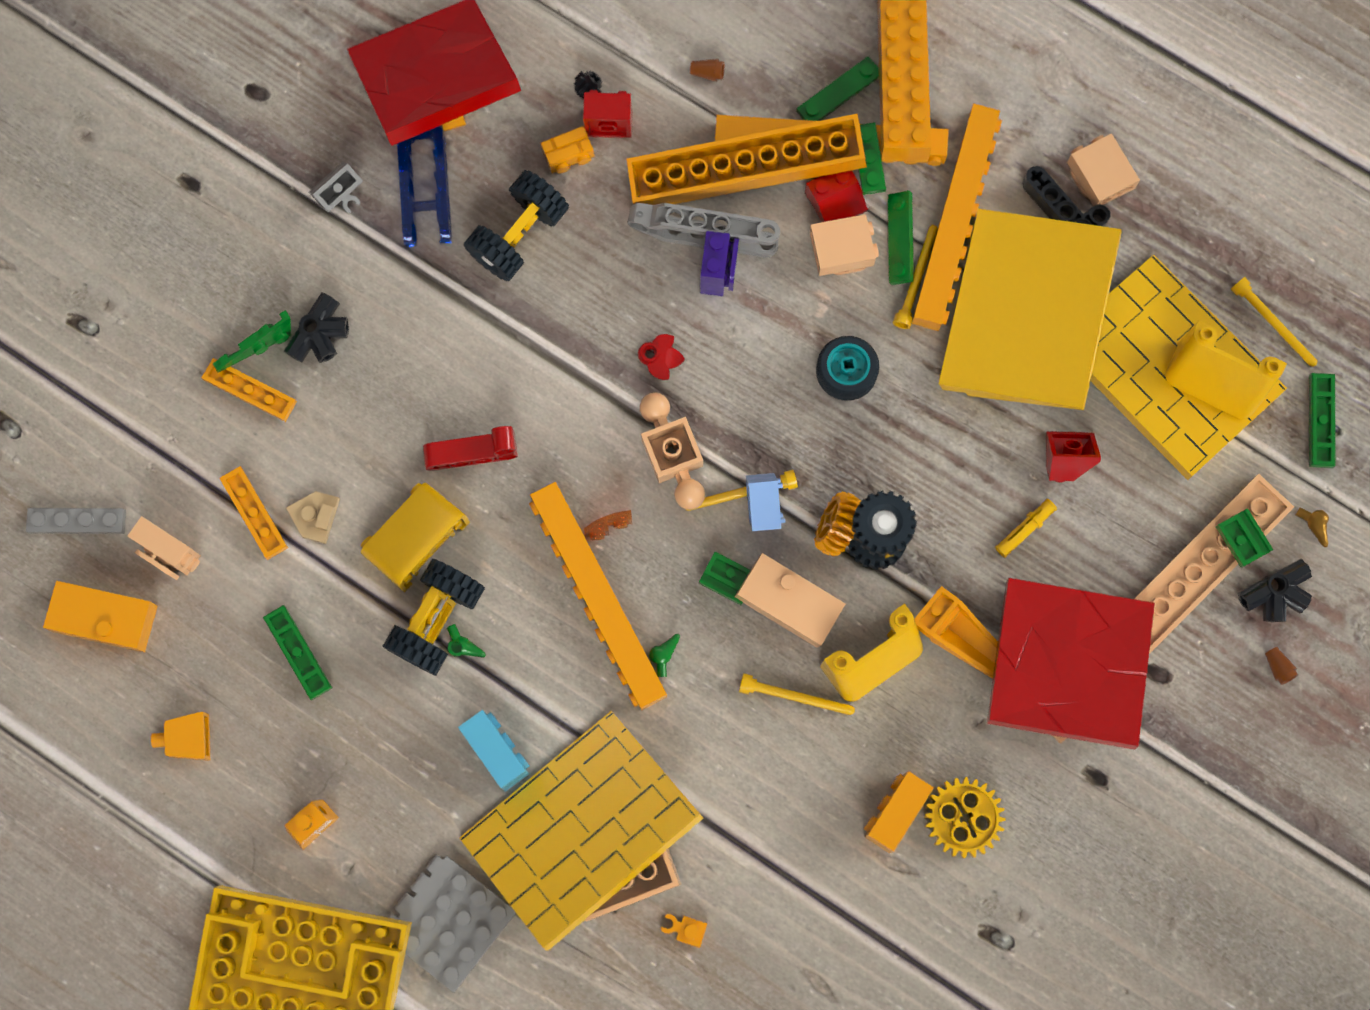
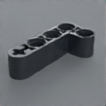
M1033 166L1027 171L1022 183L1023 188L1049 219L1106 226L1111 214L1105 205H1095L1083 214L1042 167ZM1050 194L1055 200L1050 201L1046 199L1045 195ZM1060 212H1067L1070 217L1064 218ZM1093 215L1100 216L1103 221H1096Z

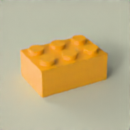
M909 771L903 775L900 773L896 776L890 786L893 789L891 795L883 797L877 807L880 810L877 817H871L864 827V830L867 831L864 837L888 853L895 851L934 787Z

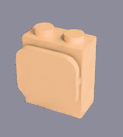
M1112 133L1105 137L1103 135L1096 137L1086 147H1083V145L1078 146L1071 151L1067 161L1074 182L1082 195L1088 198L1093 206L1098 204L1104 205L1135 189L1140 181Z
M866 214L811 224L809 233L819 276L859 272L866 267L874 266L876 258L879 257L877 244H873L871 238L874 235L873 225L871 221L868 222Z
M142 516L128 534L129 538L143 546L146 551L143 553L137 549L135 554L175 580H178L180 576L175 574L174 570H179L188 575L189 572H193L199 565L201 555Z

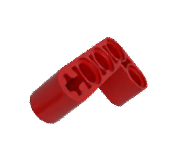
M499 426L491 429L492 434L424 444L425 469L435 471L514 459L518 457L513 427Z

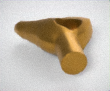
M1299 507L1295 515L1307 521L1309 529L1313 532L1319 543L1325 548L1328 547V514L1324 510H1316L1311 513Z

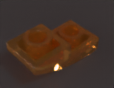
M631 510L616 512L590 523L584 528L585 537H590V540L605 539L604 536H609V526H613L614 529L627 528L628 524H633Z

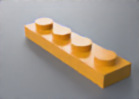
M213 358L201 377L204 381L286 422L297 403L294 398L231 366L217 373L213 366L217 359Z
M239 466L220 477L222 484L264 557L269 560L288 549L286 542L243 468Z

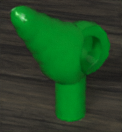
M456 624L447 627L452 639L448 643V652L452 656L468 655L479 658L486 656L481 648L477 647L468 638L460 635Z
M674 634L660 646L652 647L649 652L650 660L657 664L658 677H667L666 663L670 661L679 642V634Z

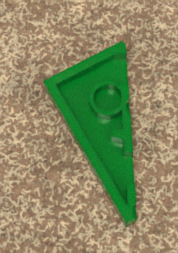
M285 310L279 314L282 319L275 325L265 324L257 332L239 343L240 350L230 355L224 354L214 362L213 366L217 373L254 354L260 355L264 353L268 347L276 343L282 344L287 341L291 336V318Z

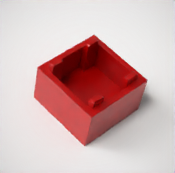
M590 90L589 92H584L583 121L588 137L632 138L631 94L626 91L598 93L597 90Z

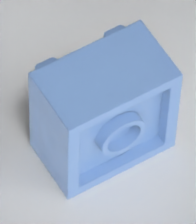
M774 473L746 475L749 523L752 531L782 529L781 523H785V518H782L783 513L780 512L778 488H783L780 478H776Z

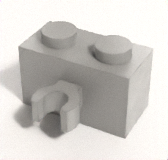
M342 162L313 187L309 194L327 212L342 201V208L350 213L351 210L348 208L347 203L353 200L359 205L360 200L353 195H349V193L360 185L363 180L348 163Z

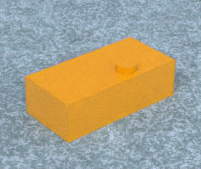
M56 581L43 628L59 634L145 652L158 606L142 599Z

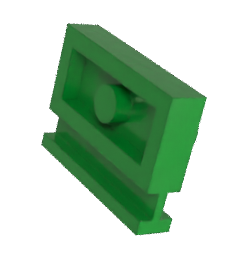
M1248 508L1215 526L1241 568L1274 550Z
M714 552L698 584L742 605L743 602L735 598V595L749 574L750 569Z

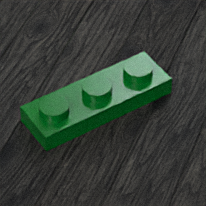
M875 122L860 124L867 165L866 168L858 169L862 195L886 192Z

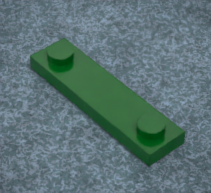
M867 56L797 107L796 112L803 120L821 121L879 78V68Z
M909 190L888 194L889 284L891 285L914 282L912 192Z
M1311 373L1309 375V467H1336L1335 374Z
M282 605L263 617L264 621L309 699L312 701L332 689V685L286 606Z

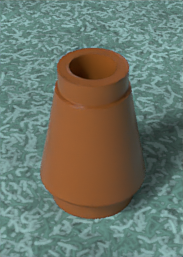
M709 59L691 62V75L715 82L724 78V61Z
M1278 647L1265 653L1275 681H1279L1283 685L1298 676L1295 665Z

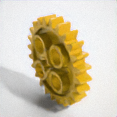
M964 777L962 784H960L958 778H954L953 786L948 781L944 782L945 790L937 787L936 791L939 795L931 794L929 796L934 803L925 805V807L931 810V813L924 815L925 818L931 819V822L926 824L925 827L933 829L928 836H936L938 838L934 843L935 846L941 843L944 844L942 852H946L949 848L952 849V857H955L958 851H960L962 859L966 858L967 852L970 853L972 858H975L976 850L982 855L986 854L984 846L993 849L994 846L991 840L999 841L1000 838L996 832L1004 831V828L999 826V822L1006 821V819L999 817V813L1003 812L1005 808H997L996 805L1001 801V798L993 800L992 796L995 790L987 793L985 791L987 783L978 787V779H974L972 784H969L968 777ZM966 794L974 796L976 803L973 808H969L964 804ZM953 798H957L962 812L970 815L967 821L975 832L976 838L972 837L965 821L960 822L959 818L962 816V813L954 803ZM945 805L952 807L954 810V815L951 819H946L942 815V808ZM979 816L987 820L985 830L978 829L975 824ZM956 828H962L966 833V837L962 842L954 838V830Z

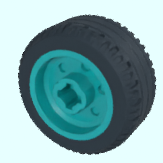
M841 336L828 342L822 348L816 364V376L821 388L831 397L844 401L855 400L865 396L875 385L879 374L877 353L868 342L854 336Z

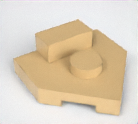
M315 491L286 509L304 539L326 544L340 498Z

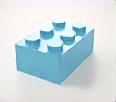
M481 710L458 728L500 788L507 791L529 775L526 769L530 766L522 754L514 753L512 749L515 747V744L505 732L503 734L500 733L498 729L501 725L491 712L487 714Z

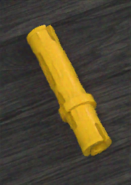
M1046 498L1033 512L1030 511L1026 515L1027 518L995 546L996 551L1006 558L1036 528L1040 529L1043 526V522L1057 510L1056 505Z

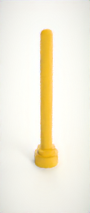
M936 225L929 226L914 271V282L910 283L902 309L895 313L892 323L898 328H911L913 322L911 310L938 231Z
M1243 277L1230 289L1236 296L1239 295L1241 298L1244 296L1309 366L1314 367L1317 365V359L1251 291V282L1246 277Z
M793 469L785 471L783 475H780L783 489L788 488V490L798 488ZM742 487L707 496L696 509L747 496V488Z
M743 673L741 679L740 693L749 694V692L754 693L756 691L847 715H852L855 712V708L851 705L757 682V679L753 678V675Z

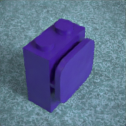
M706 231L700 275V294L723 296L725 287H729L728 291H733L739 239L734 238V242L730 241L729 233Z

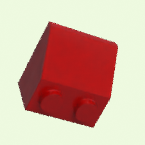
M852 170L819 176L806 183L805 194L821 222L859 216L868 211L859 181Z

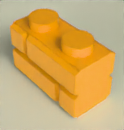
M584 126L540 142L542 153L551 173H564L570 169V166L577 163L585 165L594 157V150Z

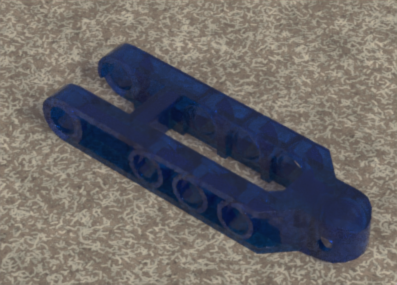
M438 126L397 144L402 234L405 247L417 246L416 212L436 211L440 230L439 243H452L446 138L443 135V129ZM430 139L434 142L432 152L436 171H434L437 185L436 200L415 202L411 145L415 140Z

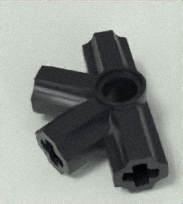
M321 292L308 314L300 319L299 328L284 352L301 363L311 349L319 363L327 362L334 358L338 353L330 338L347 339L349 334L348 318L332 317L340 303L326 293ZM317 323L314 331L307 332L310 324Z
M1299 559L1238 592V599L1247 611H1251L1263 604V621L1286 622V606L1300 614L1311 602L1312 595L1297 586L1312 577L1311 569L1303 559ZM1273 579L1278 583L1277 591L1271 586Z

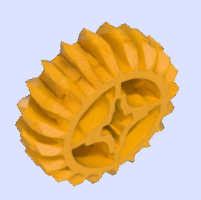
M839 492L832 497L831 502H828L826 509H824L814 538L815 547L822 551V553L838 556L845 551L851 539H853L855 533L852 532V520L856 508L861 502L855 495L849 492Z

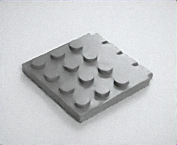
M436 854L425 867L432 875L429 877L421 872L410 887L416 893L415 897L406 892L394 907L400 913V916L397 917L390 912L387 918L412 922L405 954L455 993L516 912L509 904L451 858L446 856L443 859Z

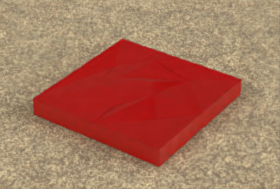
M462 0L347 49L391 146L521 91L512 67L475 0Z
M1008 578L1005 586L987 724L1132 750L1138 748L1155 603Z

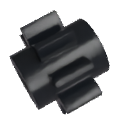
M581 71L574 78L576 80L574 90L579 97L584 99V92H589L590 90H597L598 93L602 92L600 90L602 80L595 72L586 71L584 73Z

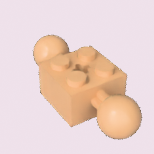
M649 393L640 402V413L645 420L654 423L655 429L641 433V440L658 483L676 478L678 485L674 495L677 504L687 510L696 509L705 499V490L700 482L691 479L689 472L703 467L702 455L686 417L669 423L666 418L670 412L668 399L660 393ZM672 447L676 450V453H668V448Z

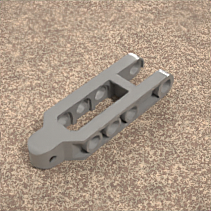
M635 203L630 208L627 222L633 229L651 235L661 241L702 248L705 245L706 231L729 233L730 241L734 242V238L739 239V254L764 258L771 257L777 252L780 228L772 220L669 203L656 205ZM676 212L681 215V218L669 215ZM696 216H700L704 219V221L692 219ZM724 220L728 225L717 224L716 222ZM764 228H772L775 234L762 230ZM668 230L681 232L678 235H672ZM691 233L704 236L700 239H695ZM760 244H773V247L770 250H764L761 248Z

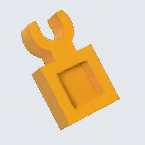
M671 914L665 915V918L672 920L673 926L670 929L661 927L662 932L667 934L677 932L676 940L700 948L707 923L686 916L683 917L681 923L677 921L675 916Z

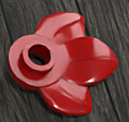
M658 335L652 342L641 345L638 350L640 362L647 365L649 373L659 380H669V369L676 368L685 361L684 356L672 347L674 343L673 335ZM651 351L654 353V356L647 358L645 354Z

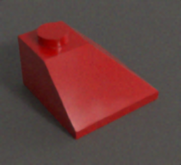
M1046 431V469L1049 481L1059 483L1075 481L1101 462V455L1093 432Z

